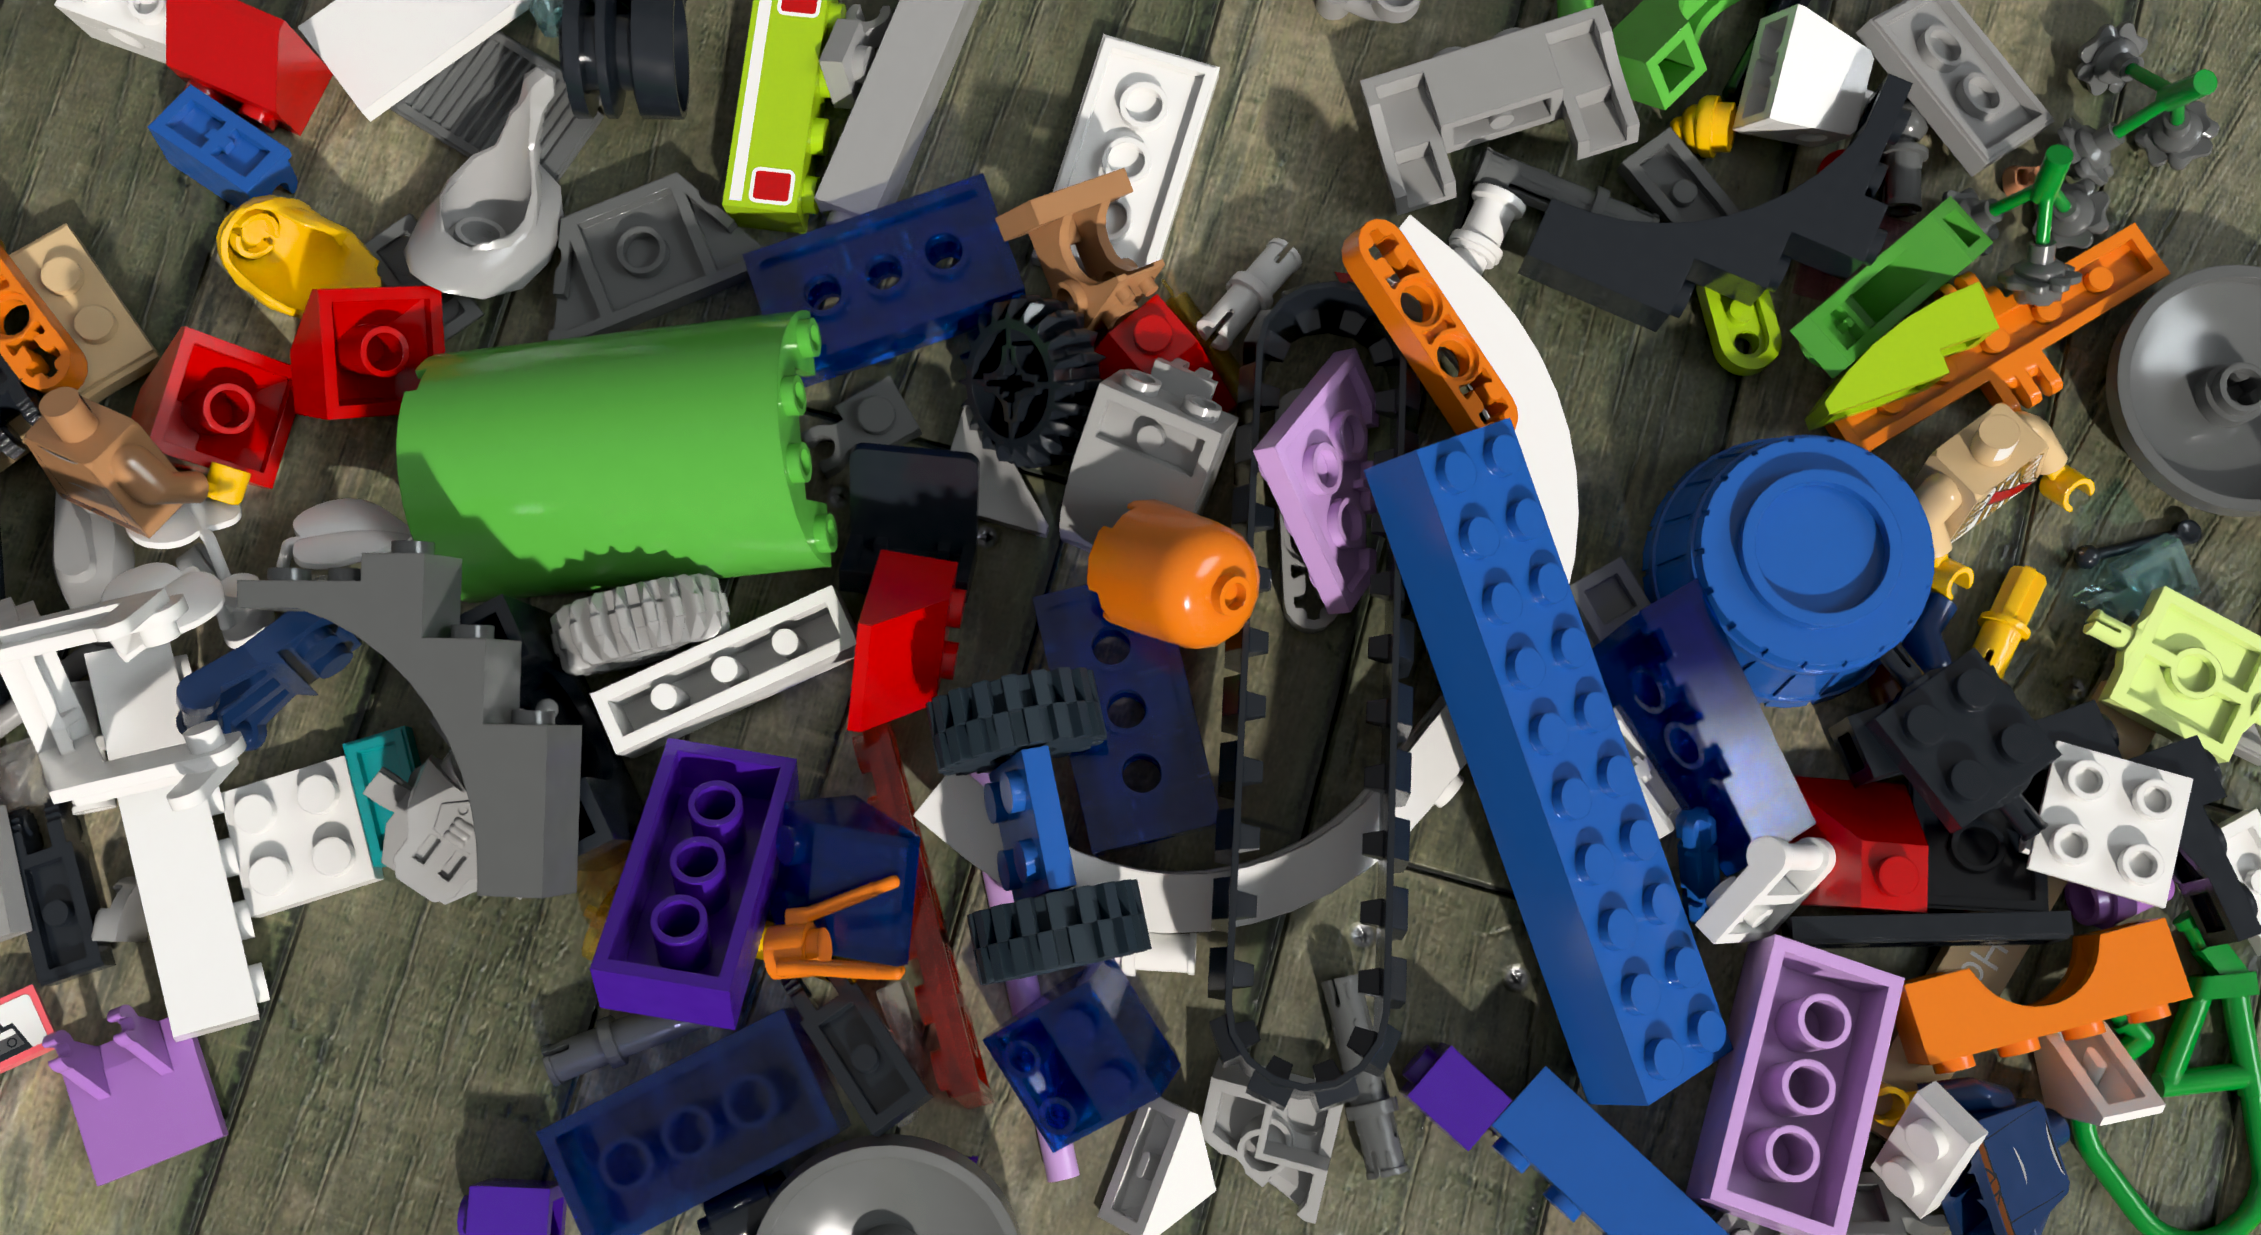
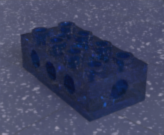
M984 173L742 254L763 315L807 310L810 311V317L814 318L818 324L821 335V353L819 357H814L815 375L800 376L805 388L975 330L979 327L978 315L992 310L994 303L1026 295L1025 287L1008 241L1004 242L995 220L999 215ZM952 257L960 260L955 266L948 269L935 267L940 260ZM896 277L900 279L892 288L884 290L876 288L878 283L886 278ZM830 297L840 298L834 307L827 310H817L818 305L823 300Z
M1087 584L1032 597L1049 671L1058 667H1070V670L1077 667H1085L1087 670L1092 669L1095 676L1107 740H1104L1099 745L1091 746L1090 749L1081 752H1071V755H1069L1094 857L1216 828V817L1219 807L1179 646L1106 621L1103 617L1104 610L1101 608L1098 594L1089 590ZM1110 637L1123 640L1130 649L1128 656L1122 662L1114 665L1100 662L1093 654L1097 644L1103 639ZM1133 699L1142 705L1146 714L1140 724L1133 728H1120L1110 721L1108 712L1111 706L1118 700ZM1138 760L1151 762L1158 768L1161 775L1159 784L1153 790L1146 793L1132 791L1123 781L1125 769L1128 765Z

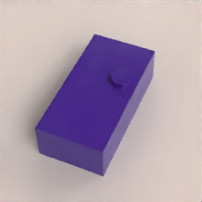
M673 738L667 739L590 966L600 1008L731 1030L736 1029L800 804L797 759Z

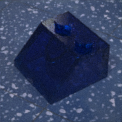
M856 795L785 802L783 825L778 829L776 837V850L780 863L778 888L774 890L771 897V914L774 925L785 924V910L787 908L811 906L870 882L896 875L900 879V884L897 888L814 920L813 923L817 928L824 927L828 930L832 941L833 956L890 966L908 965L920 836Z

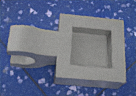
M853 4L846 12L845 19L837 18L819 59L834 108L853 109L876 56L874 49L880 46L892 19L890 6H882L878 17L871 21L865 22L860 4Z

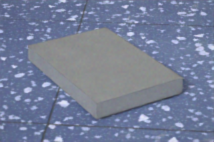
M1904 0L1873 17L1856 32L1857 36L1871 50L1874 57L1888 74L1913 83L1907 98L1971 177L2029 141L2054 122L2051 114L1958 0Z

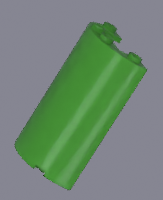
M800 310L441 353L428 357L415 370L418 379H421L417 390L404 392L397 426L396 456L398 481L406 520L413 540L434 542L435 555L462 558L461 601L468 603L487 602L501 594L518 599L609 590L636 584L640 581L645 582L664 576L669 578L682 574L689 576L700 573L721 579L832 568L831 552H835L838 546L837 525L834 516L831 513H827V503L806 499L805 483L811 480L812 460L807 444L801 442L799 416L804 415L806 411V392L800 376L815 375L814 357H819L821 353V335L816 320L810 317V311Z

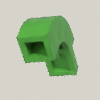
M1950 196L1881 253L1871 266H1866L1793 327L1790 332L1799 341V347L1803 355L1815 366L1823 368L1833 379L1901 319L1972 263L1993 241Z

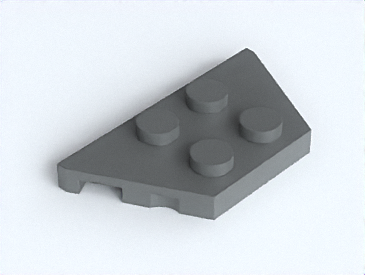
M675 172L561 218L558 247L561 250L562 258L560 265L555 270L553 294L557 298L554 331L549 330L548 341L621 332L775 270L779 266L771 250L765 245L761 246L737 225L734 219L717 205H712L701 195L697 188L678 172Z

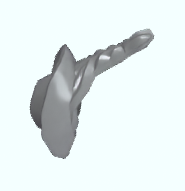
M537 66L524 74L518 103L510 111L497 143L473 154L446 181L442 191L421 213L403 253L410 273L423 283L443 293L487 299L523 289L551 261L559 238L561 218L564 217L561 186L539 163L542 153L539 140L543 131L542 125L547 105L554 97L556 72L545 69L542 66Z

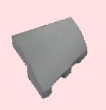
M1219 1057L1211 1077L1201 1123L1204 1141L1220 1154L1236 1158L1242 1164L1245 1174L1261 1187H1264L1267 1182L1271 1183L1298 1205L1297 1216L1306 1222L1316 1224L1343 1104L1316 1113L1310 1099L1297 1100L1290 1098L1284 1111H1281L1245 1093L1251 1078L1243 1072L1239 1064L1223 1068ZM1290 1074L1289 1080L1303 1084L1315 1083V1079Z

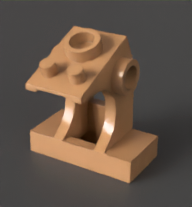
M1125 168L1029 200L995 218L1004 242L1029 234L1051 289L1052 298L1066 301L1069 310L1083 313L1084 328L1090 331H1095L1105 326L1111 331L1140 308L1137 303L1142 296L1148 297L1158 290L1159 287L1154 280L1165 266L1164 260L1161 259L1144 267H1138L1129 258L1121 259L1116 254L1109 240L1106 229V214L1109 204L1134 192ZM1073 244L1076 245L1087 275L1079 268L1072 254L1070 246Z

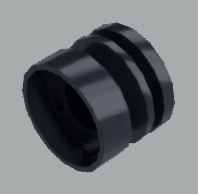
M563 0L562 20L559 26V58L570 106L577 119H594L598 112L600 98L605 115L609 119H619L623 112L626 91H633L637 108L643 119H685L689 104L690 68L688 28L684 0H631L629 13H622L619 0H596V4H594V0Z

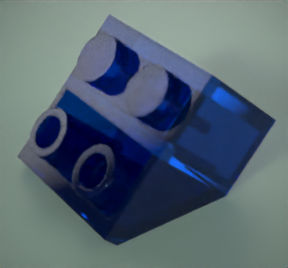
M1114 958L1096 962L1060 982L986 1035L982 1040L1053 1153L1161 1097L1181 1067V1063Z

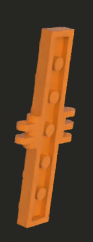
M2134 222L2064 263L2075 267V271L2082 274V281L2071 285L2068 291L2063 292L2061 301H2054L2049 306L2021 305L2015 301L2013 294L2005 297L1996 286H1990L1985 289L1981 284L1999 325L1997 331L1976 347L1945 357L1944 360L1950 373L1926 391L1836 421L1824 427L1831 437L1848 441L1871 452L1978 388L1984 393L1992 407L2002 402L2007 404L2014 412L2021 411L2020 404L2024 408L2029 409L2042 401V394L2052 396L2063 388L2061 377L2042 350L2153 286L2171 273ZM1967 271L1954 279L1955 287L1946 283L1933 293L1934 299L1936 301L1943 296L1980 281L1975 274Z

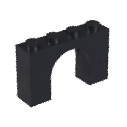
M501 594L461 614L460 624L495 626L494 639L522 641L519 708L535 710L539 701L549 698L557 703L559 709L557 717H555V725H582L577 871H605L627 860L644 810L643 802L621 755L616 754L591 698L590 694L592 691L585 676H575L562 670L560 659L554 653L550 637L553 634L550 618L554 614Z

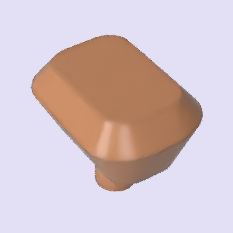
M2012 165L2006 168L2002 177L2005 194L2009 196L2032 185L2040 166Z

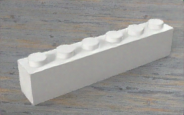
M170 642L149 647L129 662H125L114 648L84 654L108 760L186 743L183 735L176 727V717L180 710L176 704V688L184 677L192 673L187 654L173 656ZM177 784L117 798L175 1042L259 1020L257 1004L270 1000L262 963L247 965L242 940L255 937L247 901L245 899L232 903L227 878L240 874L232 839L229 837L217 840L212 816L225 812L219 786L204 802L183 811H172L166 798L167 794Z

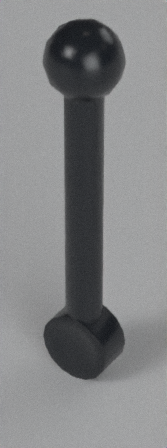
M2183 520L2174 524L2169 531L2099 548L2093 545H2082L2073 554L2074 562L2082 569H2092L2100 560L2173 542L2180 546H2188L2200 540L2202 531L2197 522Z

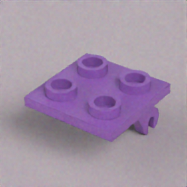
M124 1004L111 1009L107 1014L108 1022H118L122 1028L121 1033L113 1035L112 1041L99 1046H93L74 1041L65 1030H58L43 1038L42 1046L44 1048H54L58 1053V1058L48 1061V1065L53 1071L61 1073L97 1186L108 1184L229 1135L198 1037L175 1042L168 1017L156 1021L138 1016L131 1006Z

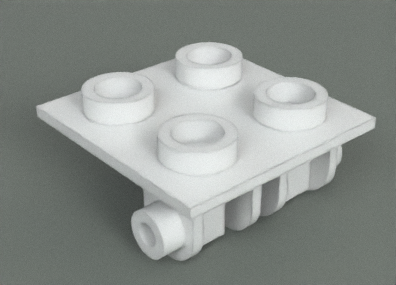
M2055 741L2054 745L2062 755L2050 763L2039 809L2040 817L2049 826L2025 842L2020 838L2019 852L2029 855L2026 869L2159 908H2166L2193 779L2061 741Z

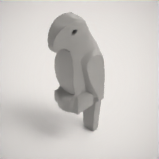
M56 491L52 567L57 583L70 609L99 603L107 585L118 575L134 568L135 552L133 540L127 534L124 526L63 499ZM110 641L92 642L96 646L113 647Z

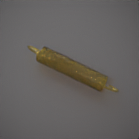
M1161 279V282L1171 295L1166 301V305L1199 341L1229 393L1236 392L1238 395L1240 363L1234 358L1229 349L1220 351L1210 346L1218 337L1216 331L1213 332L1207 341L1200 336L1197 330V322L1204 314L1198 309L1193 299L1189 297L1188 292H1182L1174 297L1173 290L1164 279Z

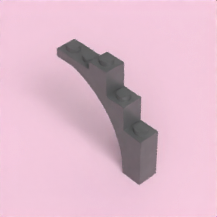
M391 541V553H362L361 569L329 568L328 581H311V569L278 567L268 568L267 580H237L236 608L309 612L333 622L356 635L384 656L409 681L429 707L448 740L461 771L469 799L476 839L477 896L542 899L577 893L582 725H555V711L519 710L522 641L494 639L495 626L460 624L462 558L435 555L434 542Z

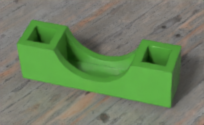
M1643 0L1612 30L1619 62L1631 99L1662 110H1666L1707 70L1698 46L1703 31L1716 16L1740 0Z

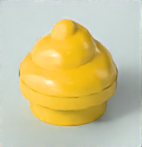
M1706 95L1698 101V104L1688 106L1682 116L1673 118L1670 122V127L1682 141H1685L1686 146L1691 152L1699 154L1702 158H1714L1717 152L1729 153L1733 147L1736 132L1732 130L1737 113L1736 103L1722 102L1720 95Z

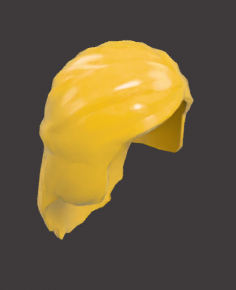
M274 195L253 197L232 211L219 226L216 243L222 265L241 289L250 293L269 309L301 319L312 289L381 287L382 285L381 277L377 272L379 260L372 255L357 236L346 227L322 217L319 213L312 210L308 204L299 199L277 197Z

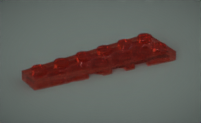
M889 721L863 731L862 735L852 737L853 747L861 773L872 772L877 795L867 798L870 816L876 834L887 833L893 855L882 860L885 876L896 875L900 879L899 886L890 890L892 897L903 895L908 920L898 922L899 933L908 961L919 959L924 984L914 986L916 1002L923 1024L935 1023L941 1049L930 1052L935 1078L941 1092L946 1091L949 1098L953 1097L968 1110L994 1103L973 1022L970 1023L965 1006L959 1005L957 994L962 993L961 985L963 984L948 942H943L941 931L946 929V921L935 885L932 880L928 881L925 869L930 868L929 858L918 819L913 816L916 812L894 728L892 722Z

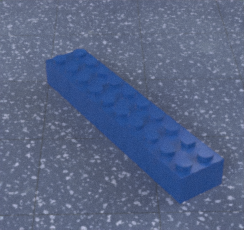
M1510 418L1382 462L1364 469V473L1588 1104L1649 1106L1734 1049Z

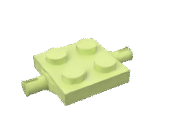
M2167 586L2152 590L2138 620L2131 626L2107 615L2100 609L2095 610L2087 619L2089 624L2084 625L2083 633L2091 635L2117 649L2115 666L2098 699L2100 703L2173 742L2198 735L2204 749L2208 750L2218 763L2229 762L2242 733L2254 723L2261 726V636Z

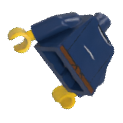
M1972 1077L1938 1080L1937 1082L1989 1132L1941 1202L1947 1222L1950 1225L1951 1234L2042 1235L2050 1212L2069 1192L2070 1181L2058 1149L2069 1141L2070 1128L2066 1120L2057 1111L2045 1108L2037 1099L2015 1098L2010 1089L2003 1085ZM1934 1081L1917 1083V1091ZM1881 1082L1878 1096L1890 1093L1893 1105L1886 1114H1874L1873 1120L1887 1127H1896L1917 1091L1904 1092L1895 1086Z

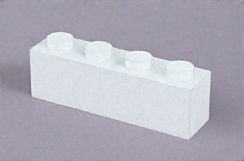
M830 585L590 695L615 753L630 758H637L665 745L668 738H681L854 659L857 628L842 595Z

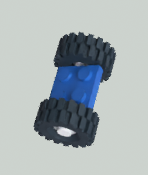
M1058 667L1052 671L1040 669L1032 670L1028 674L1016 675L1015 673L1001 676V679L983 680L972 683V686L968 688L959 687L948 691L947 695H938L932 698L931 702H927L926 710L939 774L942 773L947 776L956 774V776L974 772H977V774L989 773L990 783H986L984 786L985 808L992 824H999L1004 849L998 851L997 854L998 874L1002 887L1005 891L1012 890L1014 899L1012 903L996 905L967 915L980 985L1047 974L1152 949L1137 879L1111 881L1067 890L1076 886L1077 883L1051 758L1069 756L1071 752H1081L1107 740L1093 670H1087L1085 667H1077L1071 670L1070 667Z

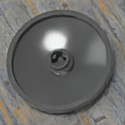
M2221 265L2200 269L2177 278L2153 293L2130 314L2121 327L2113 343L2106 371V397L2110 419L2123 449L2135 466L2155 486L2172 498L2201 511L2223 516H2261V267Z
M882 1134L878 1138L870 1135L840 1142L822 1150L797 1167L773 1194L765 1208L756 1235H1021L1012 1207L1000 1187L989 1174L968 1157L946 1145L929 1139L910 1135Z

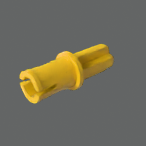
M2026 565L2024 567L2013 566L2008 570L1990 610L1982 612L1977 620L1981 629L1972 648L1975 647L1985 661L1989 662L1990 666L1994 665L2000 679H2003L2019 643L2026 642L2029 639L2031 631L2027 625L2047 585L2044 575L2037 572L2035 568Z

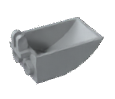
M1158 357L1154 362L1151 374L1133 369H1120L1099 383L1065 488L1059 524L1061 541L1090 553L1098 531L1103 526L1112 528L1123 514L1130 511V509H1127V504L1137 500L1156 499L1200 516L1203 515L1239 417L1222 411V407L1212 401L1218 381L1212 379V371L1200 367L1193 372L1188 369L1190 363L1177 357L1169 362Z

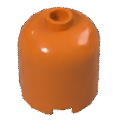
M1156 499L1137 500L1127 504V509H1130V511L1123 514L1112 528L1103 526L1098 531L1088 557L1087 585L1089 590L1098 594L1101 608L1104 610L1103 617L1106 621L1184 648L1202 649L1216 647L1235 635L1250 618L1259 595L1260 573L1253 549L1244 537L1234 529Z

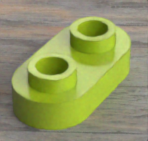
M1696 284V291L1711 346L1718 363L1728 372L1739 376H1750L1764 370L1778 356L1782 346V335L1769 290L1766 289L1750 307L1707 287ZM1735 338L1746 339L1752 346V354L1739 352L1735 347Z

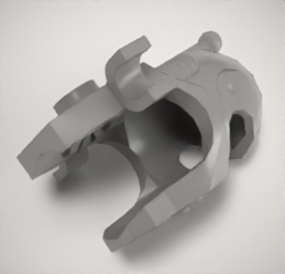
M549 698L539 701L535 710L555 711V717H557L559 712L557 703ZM449 750V753L446 754L443 760L430 755L422 765L413 788L395 773L382 766L362 793L380 806L394 812L386 823L381 863L394 870L398 880L431 902L440 901L446 905L476 892L477 853L472 812L462 774L452 750Z

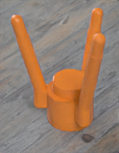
M891 875L811 906L787 908L785 910V924L771 925L764 935L763 958L768 975L773 980L815 976L868 980H900L906 971L905 966L900 963L832 959V941L828 930L824 927L817 928L813 923L814 920L897 888L900 884L899 877Z

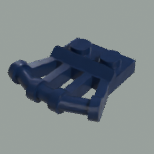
M287 611L240 647L187 675L179 682L176 688V704L180 710L176 717V727L183 735L187 729L197 724L216 720L219 722L223 734L237 731L242 733L247 745L245 751L256 750L266 740V724L294 696H317L318 693L310 684L319 677L326 679L344 669L353 658L352 652L360 647L362 643L354 634L327 619L309 612Z

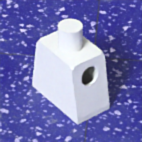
M1800 4L1760 19L1732 130L1742 134L1809 147H1820L1851 138L1857 130L1858 122L1867 101L1873 94V91L1867 89L1874 62L1871 50Z

